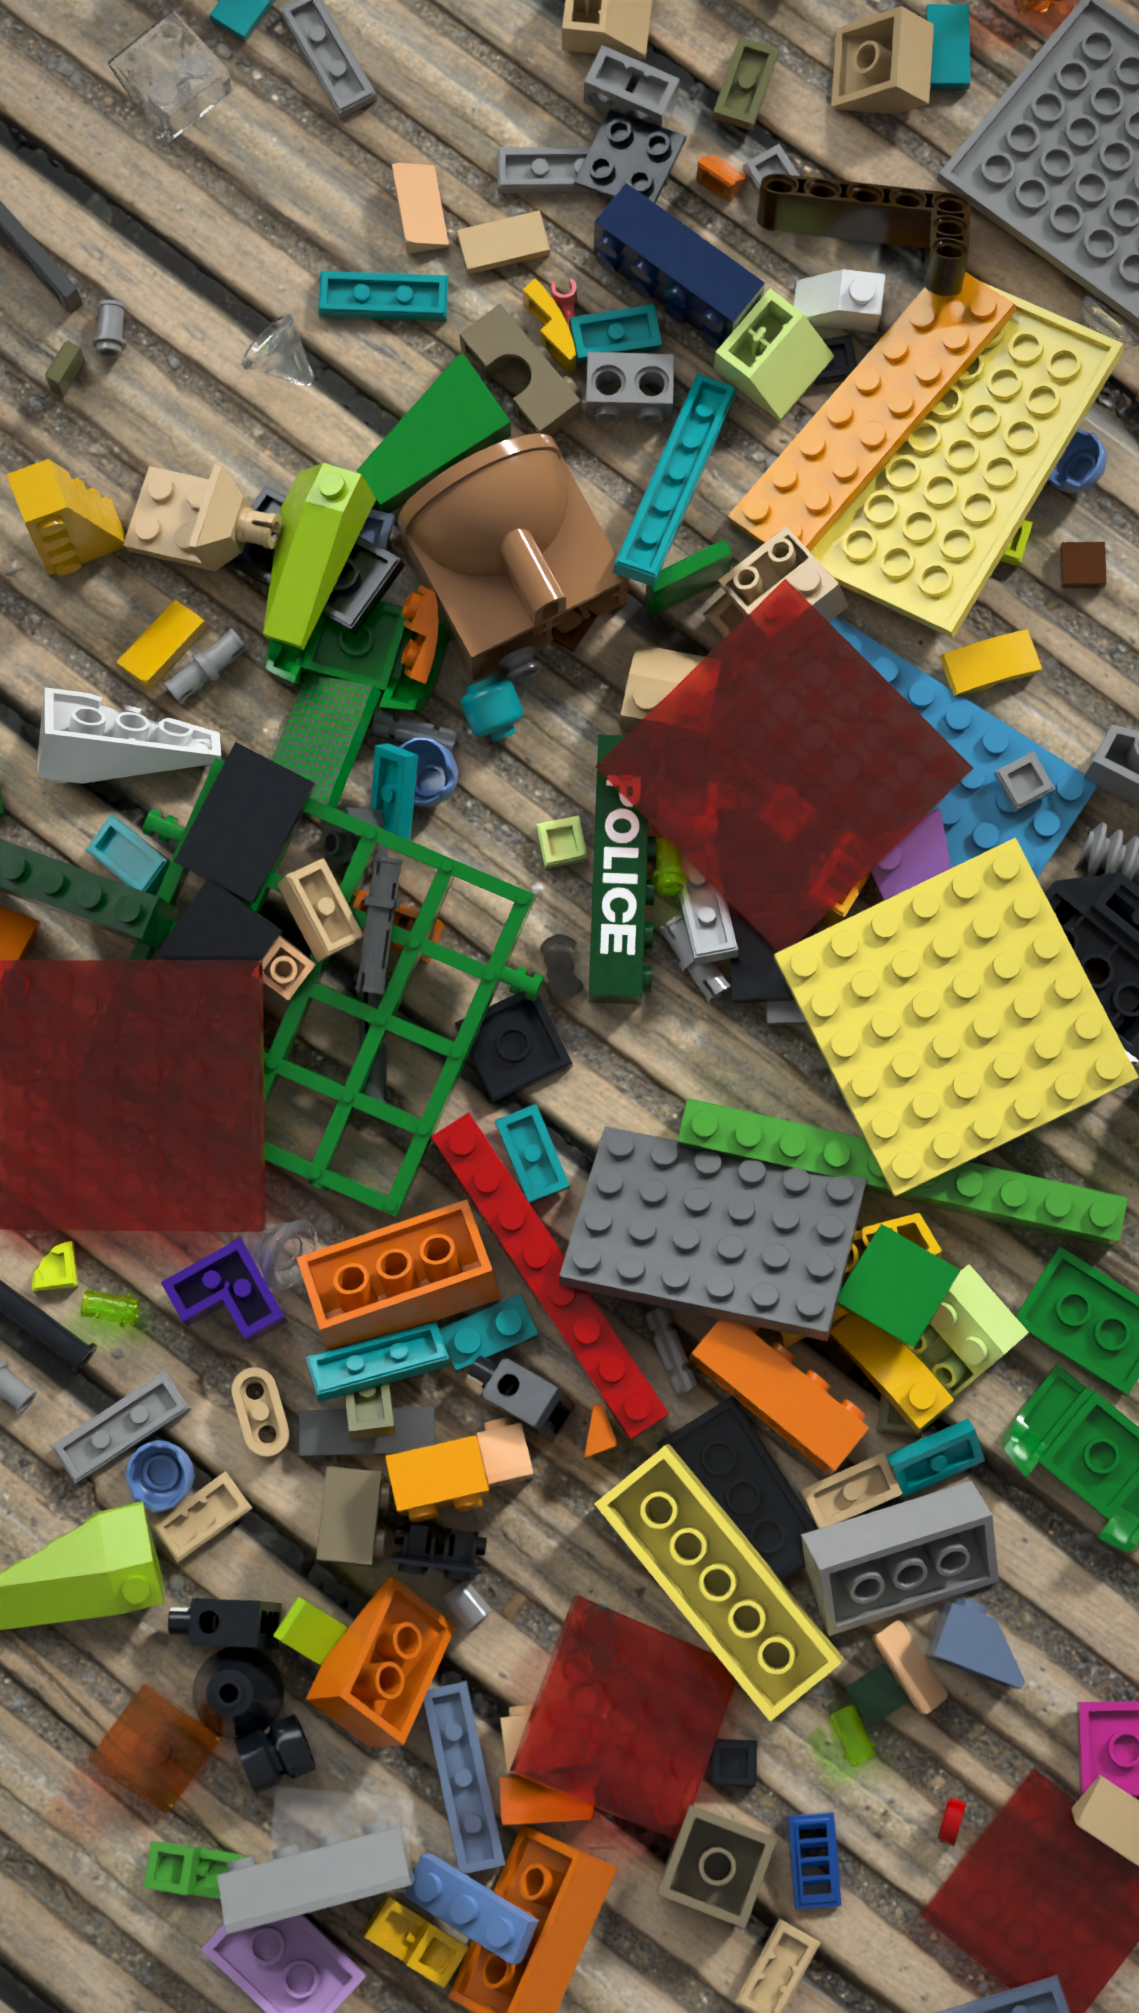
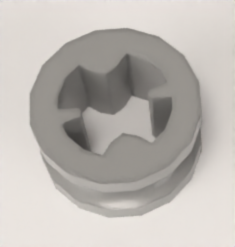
M533 646L513 651L499 661L500 668L508 671L505 679L510 680L513 684L519 683L536 675L543 669L541 661H535L534 659L536 650Z

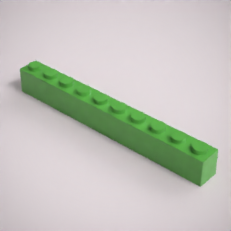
M687 1098L677 1145L700 1150H711L716 1153L744 1159H756L760 1162L788 1168H801L808 1172L833 1177L856 1176L866 1178V1192L894 1198L863 1137ZM967 1162L895 1197V1199L1107 1247H1113L1120 1241L1128 1197L973 1162Z

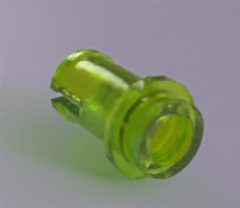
M663 837L656 841V871L652 875V884L656 887L658 893L665 896H674L681 893L683 887L687 884V875L683 871L682 864L683 842L676 837Z
M87 1288L82 1299L81 1317L118 1322L120 1328H126L128 1324L135 1326L139 1317L141 1301L140 1299L133 1298V1294L129 1292L125 1296Z
M855 1704L828 1716L845 1751L842 1758L843 1760L848 1759L851 1767L876 1757L873 1747L877 1745L875 1741L870 1742L856 1711Z

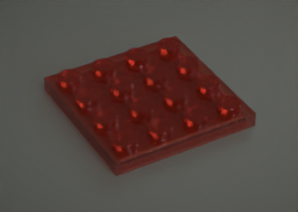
M575 1596L572 1599L509 1772L675 1841L689 1804L692 1806L694 1804L732 1696L736 1679L716 1654L586 1598Z
M1032 1768L919 1914L1010 1989L1058 1975L1070 2012L1085 2013L1139 1942V1866L1080 1828L1075 1823L1071 1809L1076 1802L1035 1768Z

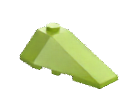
M321 463L298 472L280 508L279 515L282 518L281 535L276 536L279 541L274 550L263 630L265 638L304 650L376 501L362 474L326 463Z
M141 1501L97 1512L86 1519L84 1524L64 1536L61 1534L49 1542L48 1546L26 1559H20L0 1572V1630L120 1615L164 1604L165 1583L144 1502Z

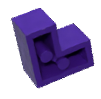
M241 1238L161 1282L180 1319L187 1327L226 1306L242 1336L249 1344L288 1322Z

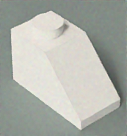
M842 269L797 280L794 307L805 315L812 326L877 333L882 311L885 274Z

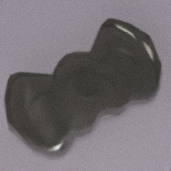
M555 934L545 939L540 945V951L545 956L544 963L548 968L546 974L549 982L547 993L555 999L569 1000L578 995L584 985L573 974L575 964L571 959V955L576 948L577 942L570 936Z

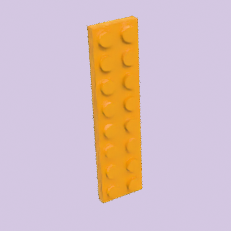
M965 272L963 289L957 295H935L924 288L728 515L730 523L761 545L787 526L811 552L1016 313L1015 304L967 272Z

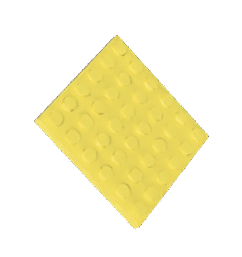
M1016 837L783 949L773 956L894 1198L1139 1078Z

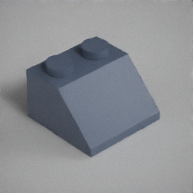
M963 1597L961 1599L957 1598L955 1603L943 1604L924 1656L1004 1687L1022 1689L1025 1681L997 1619L986 1615L988 1607Z

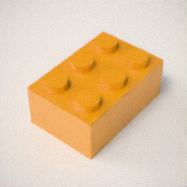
M477 1435L385 1456L397 1512L402 1517L409 1516V1520L411 1519L412 1523L439 1518L438 1509L454 1506L457 1513L484 1507L482 1499L491 1497Z

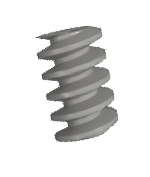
M1101 822L1093 831H1090L1073 870L1076 871L1084 862H1087L1088 877L1094 876L1100 869L1105 870V874L1121 872L1139 887V837L1133 836L1123 845V831L1117 829L1107 838V824Z

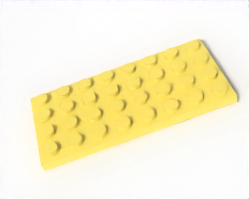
M986 283L984 284L1013 302L1016 313L811 551L812 555L833 576L840 586L952 639L955 637L1124 353L1123 343Z

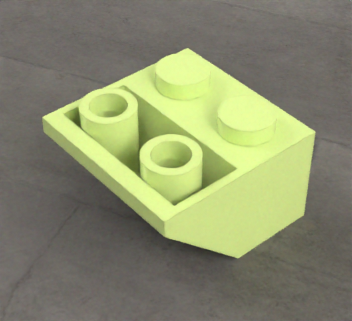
M769 289L715 352L713 370L733 386L738 387V390L781 422L814 383L818 375L831 363L834 355L805 315L772 289Z
M968 1264L960 1271L914 1350H910L954 1398L1029 1332Z

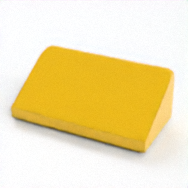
M174 600L116 663L147 691H150L207 630L206 622L186 606Z

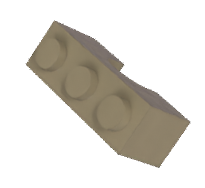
M499 304L460 333V349L486 381L506 369L518 370L525 374L530 383L523 392L513 398V413L530 434L541 433L552 437L580 416V398L582 394L570 377L565 376L562 378L554 369L555 361L549 351L542 344L535 346L526 335L528 328L520 316L514 311L509 314Z

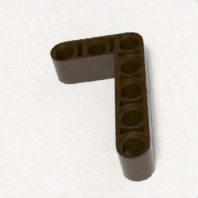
M770 174L762 178L756 217L757 223L761 227L778 232L925 248V288L929 292L940 296H954L962 291L969 254L970 203L965 197L949 192L788 174Z

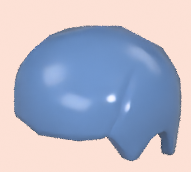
M1078 428L1047 480L1049 484L1060 491L1077 494L1079 491L1084 492L1092 488L1105 472L1108 455L1096 434Z
M415 737L400 745L399 748L418 755L414 807L433 808L448 799L456 788L459 776L453 754L434 739L427 737Z
M156 1440L140 1446L129 1458L125 1475L132 1499L136 1502L143 1501L144 1506L154 1513L179 1506L191 1493L195 1478L193 1463L188 1454L180 1447L162 1440Z

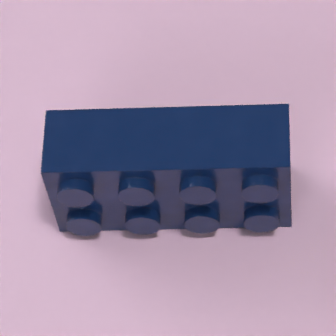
M625 183L595 220L593 255L596 256L595 259L598 264L609 273L615 274L618 272L630 281V286L642 297L647 299L653 297L664 305L665 312L675 321L682 324L685 321L698 330L700 338L713 348H718L724 343L763 297L765 282L628 183Z

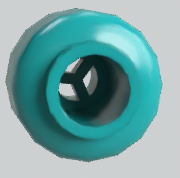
M495 674L465 687L467 694L462 697L460 705L475 736L483 737L490 735L492 742H495L517 732L514 724L524 717V709L510 680H499L498 675Z

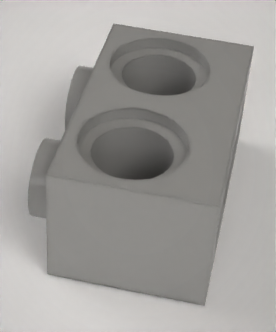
M602 45L584 81V103L606 113L611 109L665 128L678 102L680 79Z
M588 352L586 416H595L596 420L602 422L618 421L620 417H638V420L641 422L657 423L663 421L664 418H672L674 354ZM609 382L615 384L619 391L613 395H604L597 390V387ZM646 384H656L662 389V392L657 396H647L641 392L640 388Z

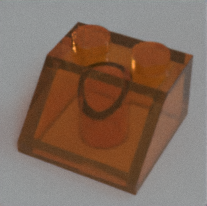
M143 1683L88 1761L130 1792L168 1814L222 1737L211 1731L201 1721L150 1683Z

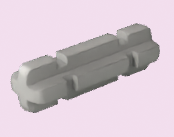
M377 710L372 722V732L386 738L393 735L395 740L404 743L415 737L432 738L453 753L457 742V733L454 730L443 727L437 730L433 724L402 715L400 718H395V713Z
M660 1307L648 1312L645 1319L650 1332L655 1333L656 1337L653 1340L665 1371L671 1374L669 1381L674 1393L679 1395L695 1389L697 1382L692 1369L688 1370L687 1368L689 1361L677 1330H672L671 1324H673V1320L668 1308Z

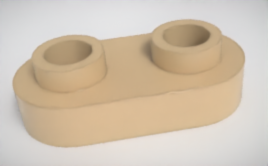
M257 1367L247 1368L235 1377L231 1389L247 1447L256 1455L266 1458L274 1457L282 1453L290 1441V1428L279 1389L273 1376L266 1370ZM254 1383H259L264 1388L262 1397L257 1400L250 1399L247 1394L249 1386ZM270 1426L275 1429L276 1438L273 1442L263 1443L260 1440L259 1434L264 1427Z

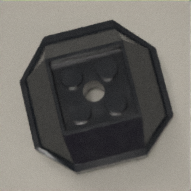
M1121 872L1101 874V876L1056 880L1044 894L1082 968L1085 965L1094 964L1103 970L1104 982L1099 984L1091 983L1131 1063L1136 1064L1139 1061V887Z

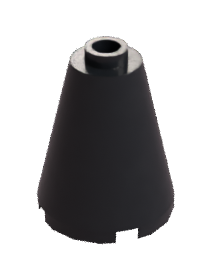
M225 1648L210 1656L198 1670L193 1683V1704L199 1719L210 1731L221 1737L234 1739L256 1729L264 1731L275 1721L283 1705L284 1684L278 1668L263 1653L252 1648ZM228 1684L234 1685L238 1690V1697L232 1703H229L225 1696Z

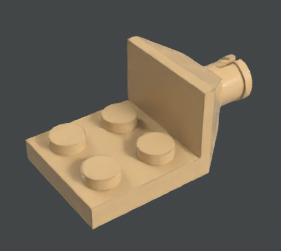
M214 464L209 479L149 466L123 546L128 552L217 571L241 554L245 543L249 542L274 549L279 540L276 537H271V533L281 535L282 518L279 514L255 511L223 466Z

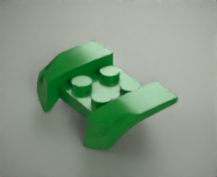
M380 601L356 635L320 616L304 650L270 639L263 667L297 687L300 686L304 672L373 685L383 694L379 705L382 710L393 712L401 709L423 710L437 684L450 637L444 625L438 623L436 651L426 684L408 677L403 673L405 665L401 663V658L410 639L416 640L418 633L403 625L406 617L402 616V606Z
M1055 1364L1010 1422L1001 1437L1002 1447L1026 1478L1038 1463L1104 1517L1106 1521L1097 1531L1098 1538L1123 1551L1134 1553L1139 1550V1427L1096 1391L1093 1392L1088 1387H1085L1061 1366Z

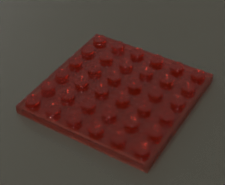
M786 579L595 766L777 952L796 944L973 769L926 719Z
M0 960V1230L263 1232L265 1230L263 960Z

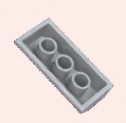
M972 1481L801 1534L805 1568L828 1636L999 1582L993 1515Z
M387 1819L362 1826L364 1835L346 1840L345 1833L342 1831L317 1838L319 1847L301 1852L299 1843L272 1850V1860L255 1864L254 1855L226 1862L228 1871L217 1875L226 1934L412 1885L415 1878L402 1826L399 1825L391 1828L390 1821Z

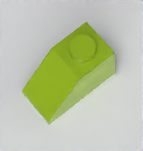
M298 1597L273 1636L321 1666L325 1657L349 1627L307 1599Z

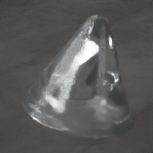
M1085 296L1082 299V309L1078 324L1123 343L1124 350L1139 345V335L1114 311L1091 296Z
M290 313L282 314L272 321L256 337L242 357L241 366L244 370H253L302 386H309L314 380L313 372L294 324V317Z
M300 1219L293 1222L249 1224L242 1229V1237L260 1267L266 1284L271 1289L278 1291L289 1289L302 1279L296 1257L314 1252L318 1246L317 1231L312 1223L308 1220Z

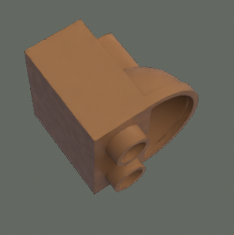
M536 433L518 436L492 445L463 459L436 476L411 496L399 514L398 525L401 549L420 584L436 593L438 617L449 634L450 640L472 681L500 668L499 661L513 651L527 646H533L536 650L554 640L552 637L553 627L565 634L579 627L584 619L590 617L588 610L595 613L597 619L627 604L629 578L613 573L617 556L562 458L556 442L550 435ZM578 607L582 615L572 609Z

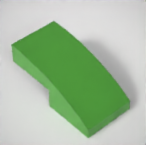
M151 1841L143 1888L221 1900L217 1875L228 1871L226 1862L250 1855Z

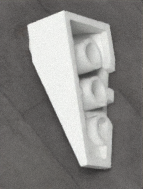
M53 688L44 689L37 754V778L48 779L58 784L68 782L82 784L211 765L215 757L221 759L219 732L172 718H166L160 722L153 721L141 715V709L127 705L124 712L101 705L103 697L90 693Z

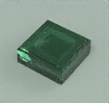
M884 1663L879 1664L844 1687L868 1727L873 1726L908 1703Z

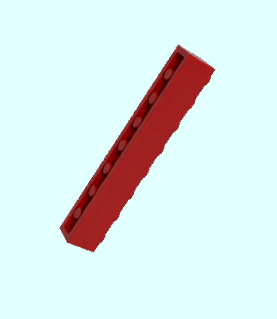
M466 1113L431 1136L432 1143L629 1442L666 1419L669 1415L668 1411L589 1292L560 1286L559 1275L565 1256L470 1113Z

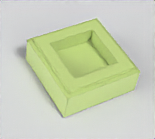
M579 815L536 824L545 869L588 861Z

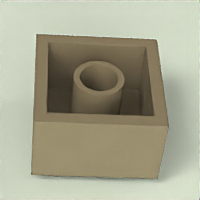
M326 1466L316 1560L325 1563L376 1568L377 1558L385 1559L388 1531L380 1529L382 1512L390 1513L393 1490L391 1483H385L386 1477L382 1472Z
M688 1803L656 1893L659 1896L746 1928L777 1838Z

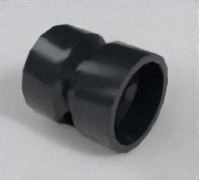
M296 1714L271 1723L269 1733L256 1729L234 1738L242 1766L255 1794L279 1785L284 1774L294 1779L317 1769L307 1738Z

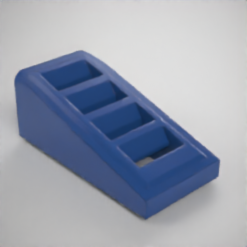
M834 1812L786 1815L795 1910L841 1906ZM824 1828L825 1837L799 1839V1830ZM826 1846V1856L801 1858L800 1849ZM828 1865V1874L802 1876V1867ZM829 1884L830 1893L804 1895L803 1886Z

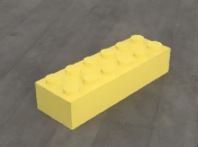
M671 1444L662 1447L595 1503L596 1507L770 1722L842 1663L843 1656Z

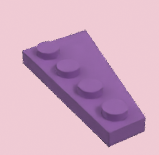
M941 809L860 845L884 901L951 869Z

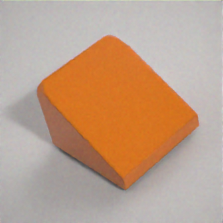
M714 155L701 157L698 161L697 181L727 202H731L746 183L747 177Z
M600 1403L593 1405L584 1460L613 1450L617 1446V1441L605 1409Z

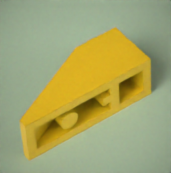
M852 1313L830 1330V1334L879 1392L887 1398L891 1406L913 1429L916 1435L952 1407L954 1398L920 1359L904 1344Z

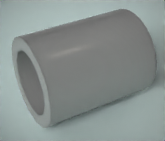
M462 1581L442 1599L468 1631L492 1611L469 1581Z

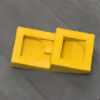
M534 278L523 288V305L544 325L540 330V344L549 351L553 359L570 375L576 370V351L572 335L557 304L547 290Z
M1028 629L976 642L946 652L940 656L954 696L989 690L997 683L1034 676L1042 670Z
M385 1894L362 1932L364 1938L399 1958L407 1966L443 1988L446 1987L469 1949L467 1945L388 1894Z

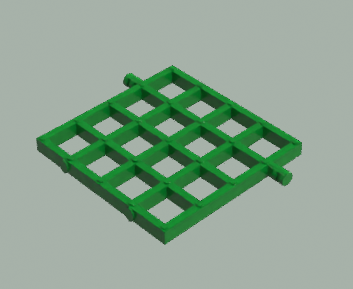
M216 757L185 828L178 825L179 819L174 816L168 815L166 819H163L162 811L155 808L151 809L143 825L142 833L152 837L156 832L159 834L158 839L161 842L168 844L171 839L179 842L156 895L173 907L189 872L188 869L175 863L174 860L225 761ZM310 798L303 812L361 836L339 887L359 927L365 929L366 912L352 906L379 844L437 869L411 932L396 925L392 926L391 941L403 945L404 949L379 1007H373L320 984L331 957L317 962L311 952L309 959L316 965L293 994L268 1052L212 1027L222 1000L207 989L203 994L194 1018H190L138 995L137 991L155 949L136 942L78 1078L146 1107V1112L164 1120L169 1117L309 1179L308 1183L325 1191L333 1189L389 1215L398 1217L431 1144V1136L437 1130L500 981L510 985L509 992L518 995L520 990L526 992L525 999L532 1002L535 1001L539 994L545 976L535 973L532 978L527 976L528 969L519 966L517 971L507 967L537 895ZM301 816L256 903H251L246 899L243 901V903L258 914L262 910L270 889L280 892L277 884L284 877L277 875V872ZM455 877L514 902L488 965L428 940ZM174 920L173 925H172V927H171V929H170L169 934L171 933V931L173 930V928H174L175 925L177 924V921ZM422 954L481 979L455 1041L395 1016ZM313 998L371 1023L345 1085L287 1060ZM129 1010L186 1034L161 1095L104 1070ZM389 1031L448 1057L422 1118L362 1093ZM204 1043H208L262 1067L236 1128L179 1103ZM280 1075L338 1100L313 1161L254 1136ZM356 1108L415 1134L389 1195L330 1169Z

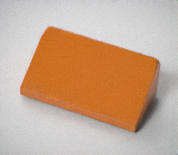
M591 1771L499 1777L502 1825L594 1819Z

